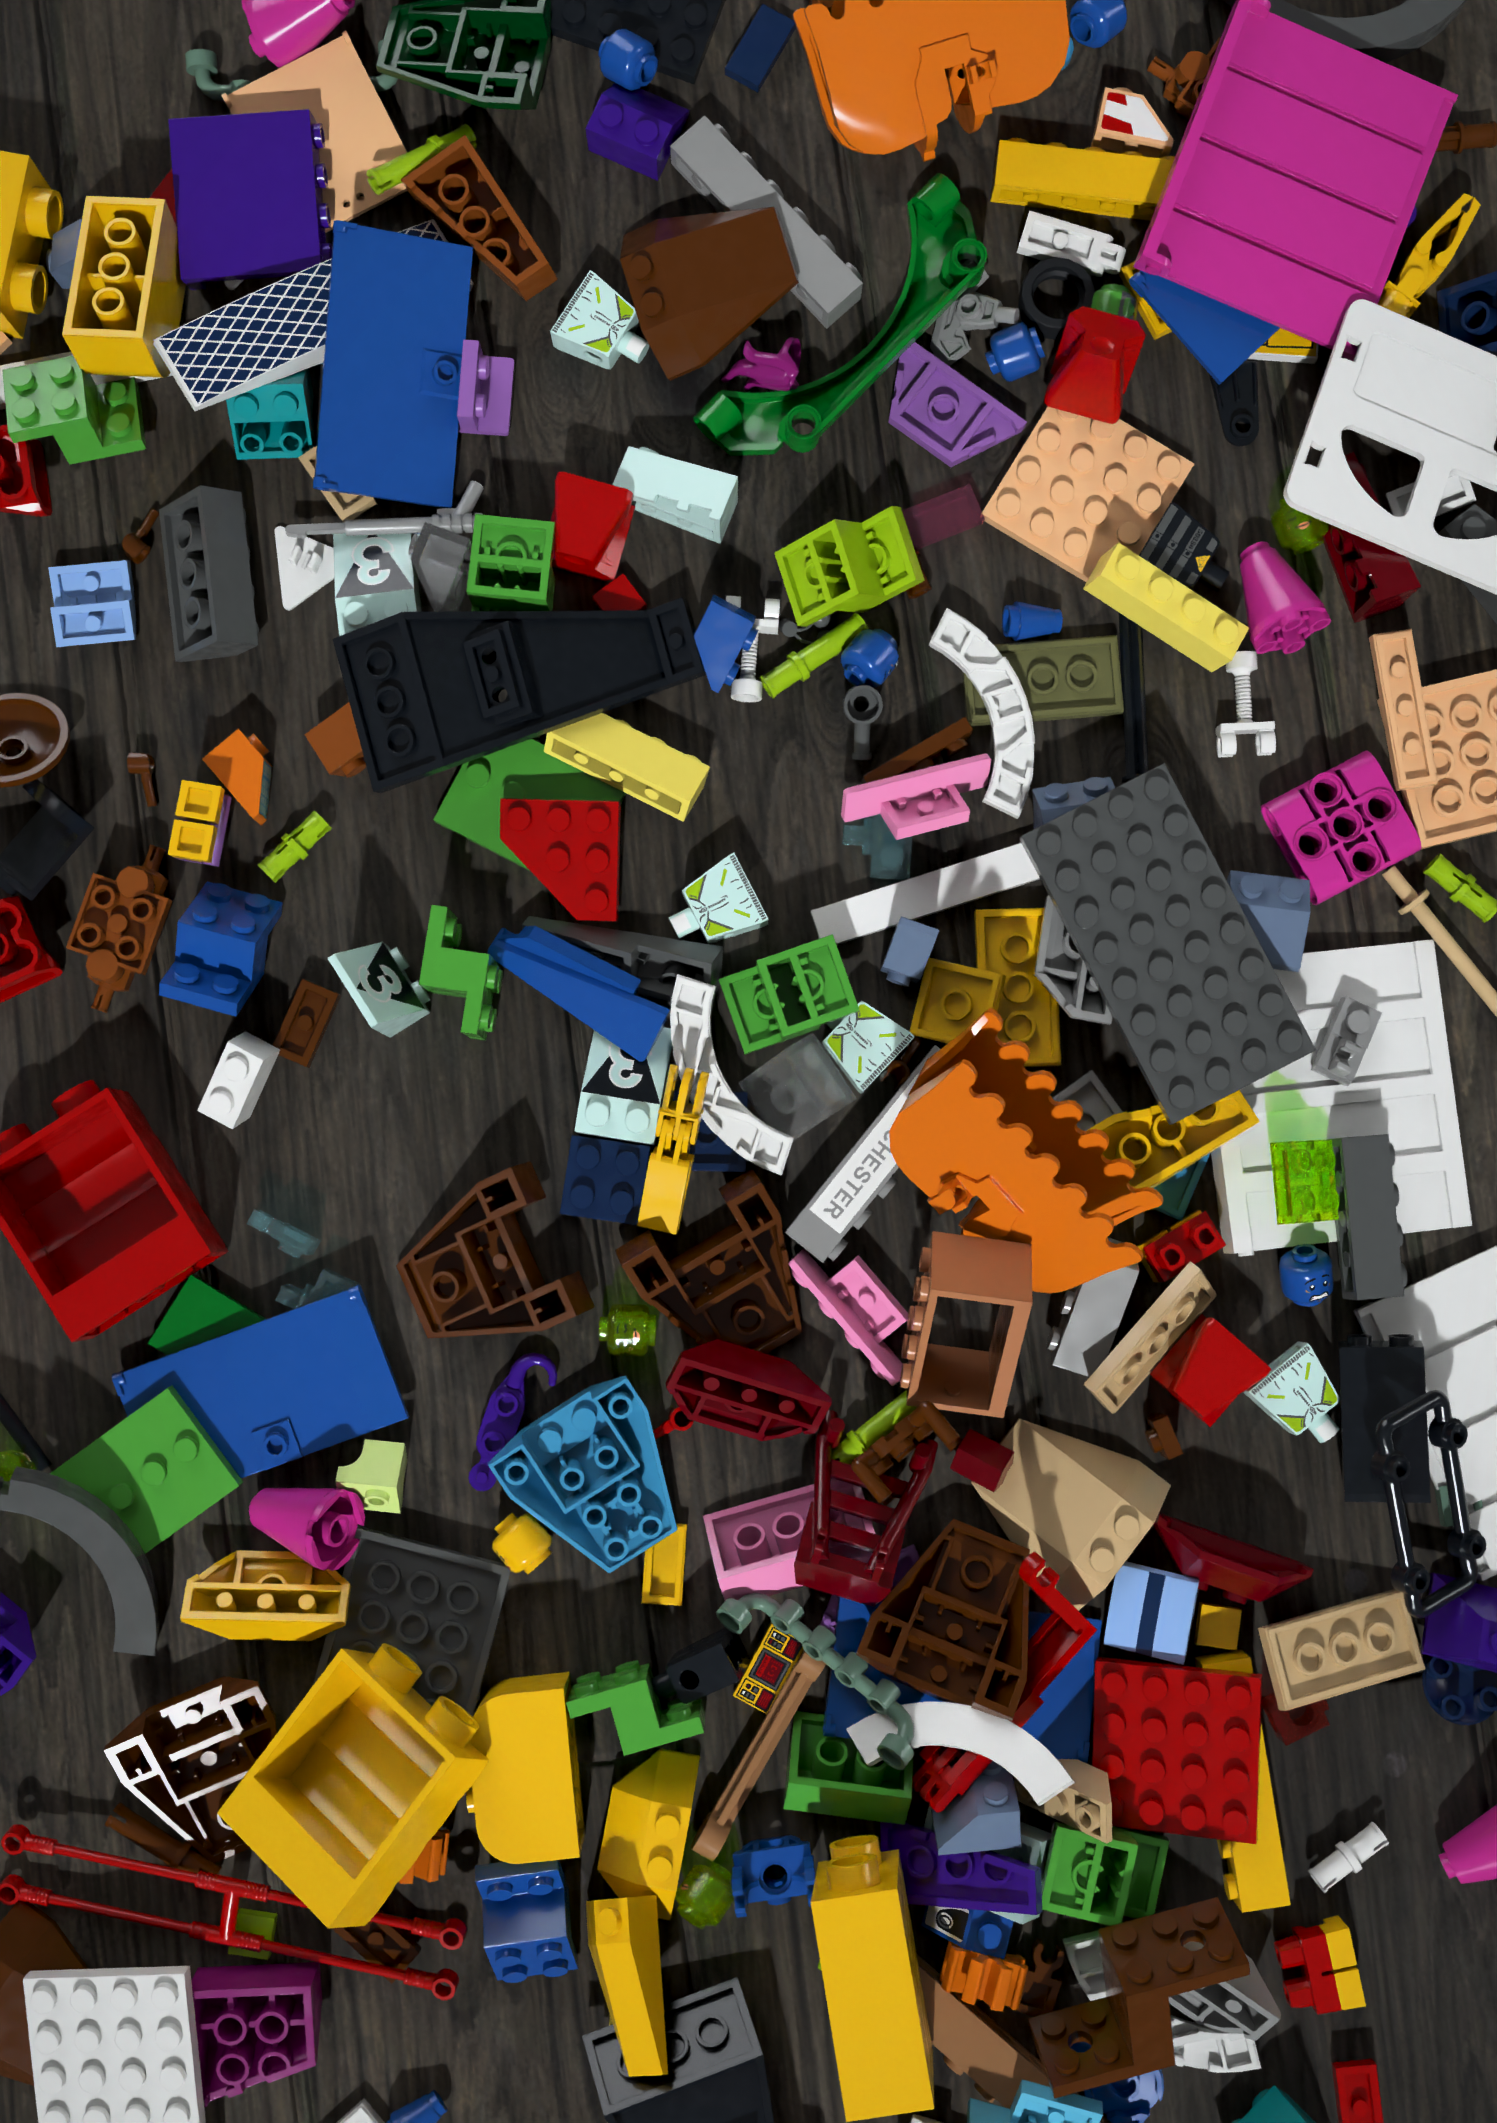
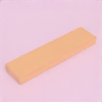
M1412 629L1373 634L1369 637L1395 791L1434 786L1438 784V777Z

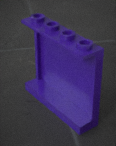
M309 109L168 119L181 280L190 290L206 289V282L289 277L332 258L331 243H326L325 228L331 227V216L328 203H323L322 188H328V176L325 163H320L319 148H325V136L322 123L316 122Z

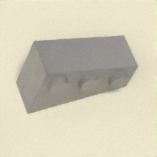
M1107 1237V1238L1109 1239V1241H1111L1112 1243H1115V1244L1124 1243V1242H1121V1241H1118V1240H1115V1239H1112V1238ZM1138 1263L1106 1273L1065 1292L1060 1307L1062 1317L1059 1326H1053L1047 1342V1349L1051 1350L1052 1365L1090 1377L1106 1359L1140 1272Z

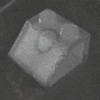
M425 522L421 533L415 532L411 539L408 551L409 555H411L410 559L434 612L460 611L467 594L472 547L471 540L465 536Z
M814 1032L781 1051L738 1083L744 1092H748V1099L763 1122L780 1132L793 1136V1141L857 1099Z

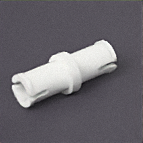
M1370 1822L1366 1828L1346 1843L1343 1841L1335 1845L1336 1850L1316 1866L1310 1868L1308 1872L1319 1888L1326 1893L1329 1888L1353 1871L1356 1874L1362 1870L1361 1864L1384 1846L1389 1845V1842L1374 1822Z

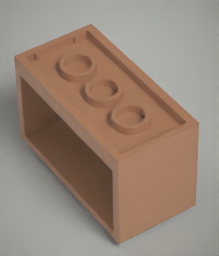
M933 1231L929 1248L922 1247L919 1272H924V1275L915 1278L913 1301L918 1302L917 1306H910L907 1320V1330H912L911 1335L904 1334L901 1358L908 1359V1364L903 1363L900 1377V1388H907L906 1405L918 1407L923 1401H930L938 1410L1004 1418L1033 1303L1032 1244ZM938 1296L1000 1304L989 1352L928 1344Z

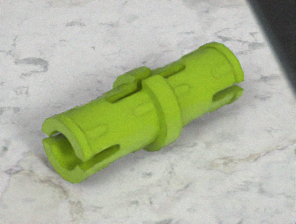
M315 810L312 811L305 821L289 835L285 833L281 837L283 841L257 865L276 883L300 858L304 860L309 856L307 852L320 838L332 829L331 826Z
M1441 853L1424 869L1423 873L1425 875H1428L1450 893L1448 897L1453 902L1459 901L1478 916L1482 922L1489 921L1496 914L1497 900L1475 883L1476 878L1473 875H1465Z

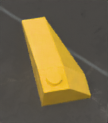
M1240 1090L1171 1125L1168 1124L1160 1106L1155 1105L1142 1110L1113 1114L1088 1130L1098 1129L1108 1135L1109 1145L1103 1152L1104 1157L1110 1160L1124 1158L1134 1164L1136 1168L1135 1174L1129 1181V1184L1133 1188L1138 1189L1158 1186L1260 1121Z
M656 1895L586 1901L588 1946L629 2077L667 2075L668 2065Z

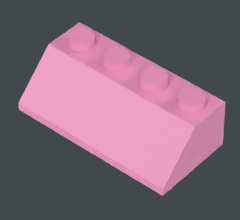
M831 1479V1490L865 1500L861 1487ZM814 1484L703 1516L717 1580L724 1600L727 1598L738 1600L750 1593H761L771 1596L803 1586L796 1584L794 1562L811 1501L814 1502ZM830 1509V1521L875 1534L872 1521ZM829 1540V1552L864 1563H868L872 1552Z

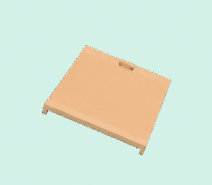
M346 30L342 32V36L228 95L226 93L222 94L231 114L309 109L316 122L322 123L325 148H319L320 163H325L328 176V188H322L323 203H328L331 216V227L325 228V233L333 229L334 221L348 222L408 191L404 184L401 183L377 195L368 183L367 179L370 177L366 175L367 170L374 169L407 153Z

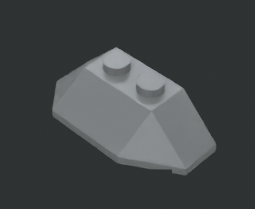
M1048 895L1045 900L1034 975L1070 1018L1110 1025L1112 1024L1113 1017Z
M1193 1941L1186 1943L1183 1947L1190 1951H1197L1202 1949L1204 1945ZM1247 1955L1250 1975L1169 1997V2004L1199 2025L1226 2033L1243 2034L1245 2038L1255 2041L1281 2019V2012L1252 1958Z

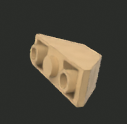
M1058 1759L1075 1783L1041 1806L1035 1802L1028 1790L1014 1777V1785L1019 1802L1106 1844L1112 1841V1801L1107 1772L1078 1759Z

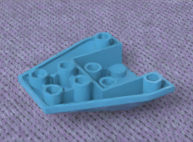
M626 1375L591 1385L521 1429L488 1462L489 1468L511 1500L608 1573L613 1572L677 1531L649 1412Z

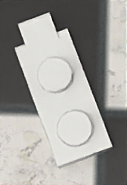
M1029 210L1016 253L1042 261L1054 257L1070 259L1083 266L1089 275L1101 277L1103 272L1119 274L1126 249L1113 244V237L1109 234Z

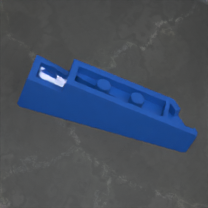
M525 926L519 934H514L506 928H501L488 948L487 954H490L500 965L639 1062L646 1060L664 1028L670 1009L636 996L641 979L537 926Z

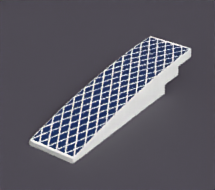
M434 219L398 232L448 242ZM331 259L259 289L154 339L153 344L194 411L323 363ZM470 280V291L474 284L472 280Z

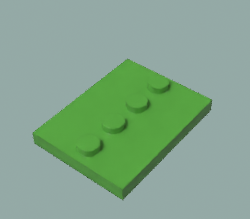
M529 739L462 764L433 820L435 823L529 870L500 839V799L619 801L622 803L627 793L545 753V745L534 739Z
M173 1385L162 1391L50 1473L80 1486L111 1508L131 1530L145 1554L243 1483L242 1479Z

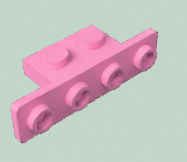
M987 753L846 788L843 791L841 817L844 822H850L880 814L896 840L969 822L970 809L960 793L987 786L991 758Z
M802 1249L788 1263L795 1280L814 1294L823 1313L829 1318H834L843 1328L847 1341L866 1355L875 1374L883 1380L886 1379L891 1386H894L900 1381L903 1363L883 1339L908 1320V1312L859 1255L829 1278L805 1249Z

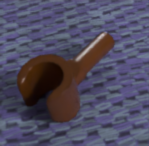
M150 509L135 533L127 534L122 540L125 555L135 564L143 562L150 553V547L143 540L147 537L148 532L159 516V512L154 509Z
M130 752L127 758L129 773L141 774L147 806H158L152 783V774L155 769L154 758L147 753Z
M914 1037L904 1054L898 1060L892 1061L880 1074L881 1082L889 1073H892L898 1080L893 1090H898L910 1076V1069L908 1068L910 1061L922 1044L920 1038Z

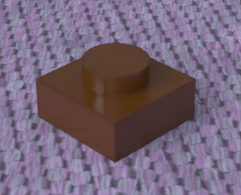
M1157 1413L1145 1418L1150 1429L1145 1430L1144 1433L1153 1453L1160 1452L1161 1456L1168 1460L1184 1454L1167 1415Z

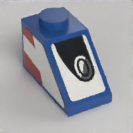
M925 1905L920 1924L963 1949L1005 1959L1014 1921L990 1911Z

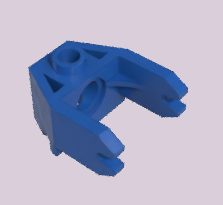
M793 1835L752 1840L744 1845L741 1850L732 1854L734 1867H732L731 1883L737 1918L747 1916L748 1903L767 1901L769 1905H781L792 1900L791 1897L807 1895L808 1904L811 1907L816 1869L814 1856L811 1855L810 1842L801 1841L800 1838ZM774 1864L782 1866L786 1870V1874L782 1878L775 1880L767 1877L764 1871L768 1866Z

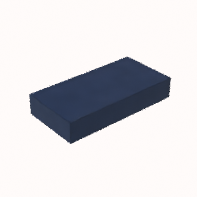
M762 3L727 63L725 75L758 93L796 29L794 20Z

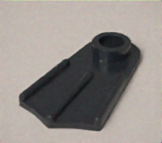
M1245 360L1220 385L1209 374L1223 434L1229 443L1239 447L1251 444L1259 432L1257 362ZM1237 422L1245 423L1248 427V432L1241 433L1237 431L1235 424Z

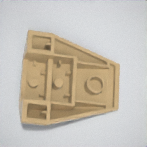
M1018 1418L999 1443L1015 1452L1013 1464L1007 1472L1003 1484L995 1492H992L973 1481L971 1483L1009 1540L1030 1549V1554L1033 1552L1039 1554L1046 1560L1044 1568L1050 1567L1060 1575L1055 1588L1079 1611L1108 1586L1153 1526L1171 1485L1137 1459ZM1042 1568L1038 1572L1036 1577H1038L1042 1573L1044 1568Z

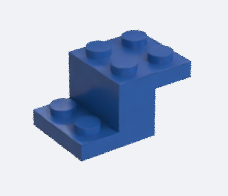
M207 881L178 920L175 961L159 983V996L237 1017L264 975L268 935L281 917L283 902L269 899L261 894H251L236 890L225 884Z
M553 1860L525 1864L498 1862L475 1866V1882L482 1897L484 1950L497 1981L503 1980L508 1983H518L524 1981L527 1976L540 1974L548 1977H559L565 1975L568 1970L578 1969L577 1951L571 1935L569 1887L560 1861Z

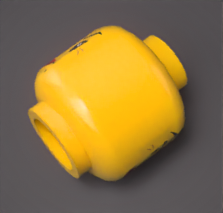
M512 1512L494 1528L499 1535L494 1539L492 1549L513 1573H519L524 1570L528 1575L552 1554L549 1549L552 1543L551 1535L538 1519L530 1513H524L517 1518Z

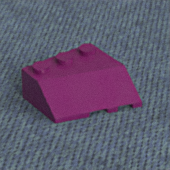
M319 1962L197 1968L191 1981L204 2107H207L210 2101L228 2095V2098L239 2095L244 2092L245 2088L264 2081L271 2083L316 2066L322 2011Z

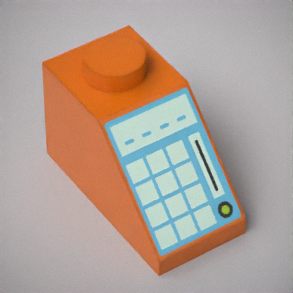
M238 728L202 760L257 823L262 825L267 821L272 765L264 756L269 750L254 733L247 737Z

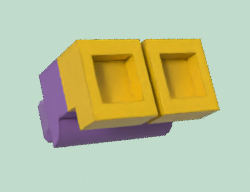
M187 780L181 781L175 815L181 820L174 819L168 855L181 861L219 867L232 800L231 796L224 794L225 790L222 786Z

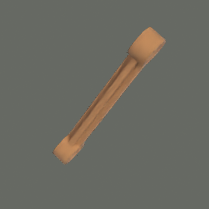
M803 1649L713 1810L708 1813L692 1842L691 1850L711 1862L715 1860L730 1833L734 1820L812 1683L817 1680L826 1664L822 1660L817 1661L811 1658Z

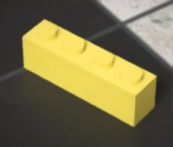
M1119 542L1100 557L1083 588L1210 672H1214L1232 661L1249 627Z
M604 713L548 732L544 746L545 753L682 822L685 821L703 790L710 766L702 763L697 757L684 754L668 746L661 739L650 737L632 728L627 722L614 719Z

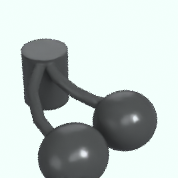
M830 615L813 624L818 628H825L830 622ZM790 618L780 620L778 627L785 636H794L801 643L808 645L813 643L802 639L797 634V632L809 629L813 624L797 628V625ZM821 630L817 635V639L830 630Z

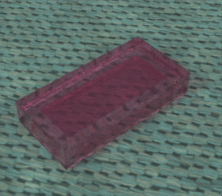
M970 484L902 510L915 550L981 525L985 520Z

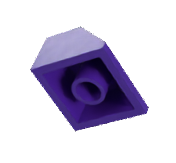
M615 83L601 94L585 128L588 150L658 181L671 155L670 145L679 138L690 110L641 88L630 91Z

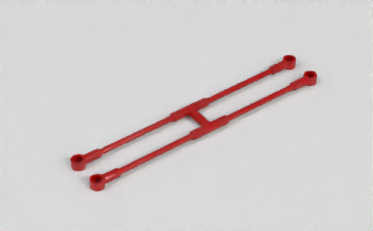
M21 1824L12 1825L1 1839L3 1850L11 1855L20 1854L23 1850L49 1856L60 1854L194 1883L196 1888L224 1893L220 1926L197 1921L187 1923L54 1894L51 1889L26 1884L24 1879L16 1874L6 1876L0 1884V1902L5 1905H13L18 1900L44 1906L53 1904L189 1934L190 1938L258 1953L264 1950L402 1980L405 1985L432 1990L433 1995L440 2000L451 1999L459 1984L457 1973L451 1969L444 1968L437 1973L410 1967L403 1970L265 1940L263 1935L260 1936L236 1930L240 1897L263 1902L272 1900L308 1908L295 1894L273 1890L270 1885L205 1871L194 1873L60 1844L57 1839L31 1834L29 1829ZM377 1912L369 1921L411 1930V1934L437 1939L444 1948L449 1950H455L462 1946L467 1933L465 1923L457 1918H451L441 1923L414 1917L412 1920ZM448 1932H454L458 1936H452ZM441 1982L449 1984L450 1987L442 1985Z

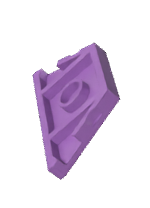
M916 342L899 357L888 423L949 467H953L1024 430L1027 421Z

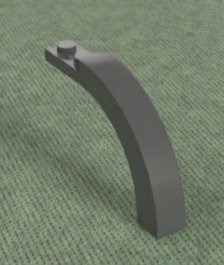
M1236 0L1223 1L1227 3L1232 9ZM1269 0L1271 3L1269 12L1382 62H1389L1417 50L1435 38L1458 16L1467 0H1407L1384 12L1347 18L1315 14L1300 9L1284 0Z
M16 1466L10 1481H4V1478L0 1476L1 1511L27 1515L56 1527L76 1541L90 1555L100 1569L110 1591L115 1612L113 1652L155 1656L160 1625L159 1598L156 1582L149 1561L140 1543L128 1526L111 1508L96 1496L61 1477Z

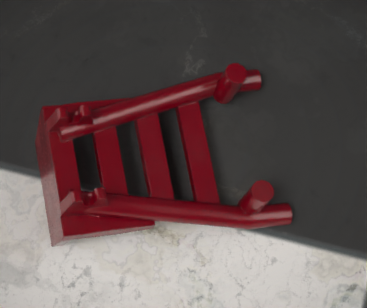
M828 1410L816 1435L814 1502L811 1501L794 1562L795 1581L799 1585L875 1607L892 1589L906 1530L904 1527L932 1473L938 1443L934 1440L925 1439L916 1446L909 1463V1469L913 1472L909 1482L883 1474L879 1476L892 1492L890 1496L900 1498L895 1509L830 1489L831 1478L859 1487H866L853 1472L850 1464L831 1459V1449L839 1445L845 1429V1423L842 1419L838 1418V1414L835 1411ZM830 1509L886 1525V1528L880 1536L830 1521ZM829 1540L872 1552L868 1563L831 1553L829 1552Z

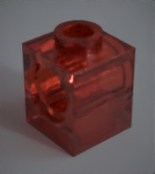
M1274 1692L1262 1698L1261 1706L1276 1737L1286 1746L1330 1725L1324 1713L1329 1710L1326 1699L1306 1705L1305 1712L1300 1718L1291 1719L1289 1715L1290 1710L1282 1711L1278 1709Z

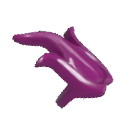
M789 337L779 353L773 354L755 350L747 340L743 350L746 359L737 361L721 379L725 383L738 375L747 376L750 378L744 386L747 392L752 387L776 391L795 390L799 386L795 378L799 373L801 359L800 341L798 338Z

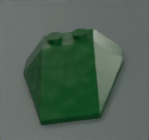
M422 0L392 6L376 64L377 71L482 108L535 110L551 50V0Z

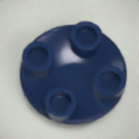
M1433 1656L1427 1658L1425 1670L1422 1672V1686L1427 1701L1438 1715L1458 1725H1473L1486 1720L1494 1711H1497V1673Z

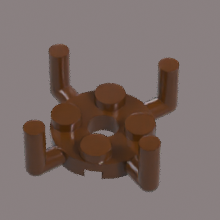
M930 1401L920 1403L911 1414L894 1426V1430L885 1437H880L851 1463L853 1472L879 1504L883 1503L884 1506H888L896 1499V1497L890 1496L892 1492L879 1476L893 1465L891 1461L893 1457L898 1462H901L915 1450L916 1445L913 1440L917 1439L918 1442H921L934 1431L950 1452L955 1450L962 1442L959 1438L960 1435Z

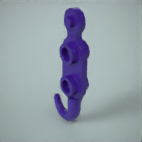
M533 1352L518 1358L511 1367L509 1375L489 1399L476 1440L477 1450L480 1453L481 1459L478 1464L472 1467L468 1477L470 1485L477 1491H487L494 1486L497 1478L489 1468L488 1462L517 1434L525 1410L524 1377L527 1370L534 1365L543 1367L549 1376V1386L553 1387L556 1385L558 1376L556 1366L544 1354Z

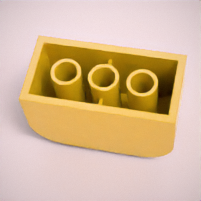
M86 196L62 335L80 369L86 374L166 378L171 372L153 343L154 339L179 328L186 287L180 275L177 226L166 200Z
M570 1672L514 1677L500 1681L485 1694L473 1716L479 1724V1729L469 1742L489 1761L479 1777L466 1792L468 1813L475 1812L476 1830L483 1847L500 1861L510 1864H525L580 1858L585 1839V1825L574 1718L570 1719L566 1705L571 1690Z

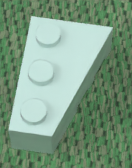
M628 446L612 484L626 488L633 493L631 505H635L636 511L719 544L722 542L738 503V476L663 456L646 447L638 449Z

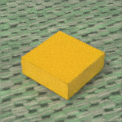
M1199 1602L1194 1643L1196 1645L1237 1651L1242 1610L1238 1607Z

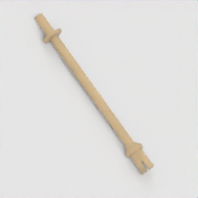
M1396 866L1390 867L1382 876L1405 903L1398 910L1400 915L1410 911L1497 1017V991L1425 904L1424 900L1427 899L1430 892L1426 889L1417 894Z

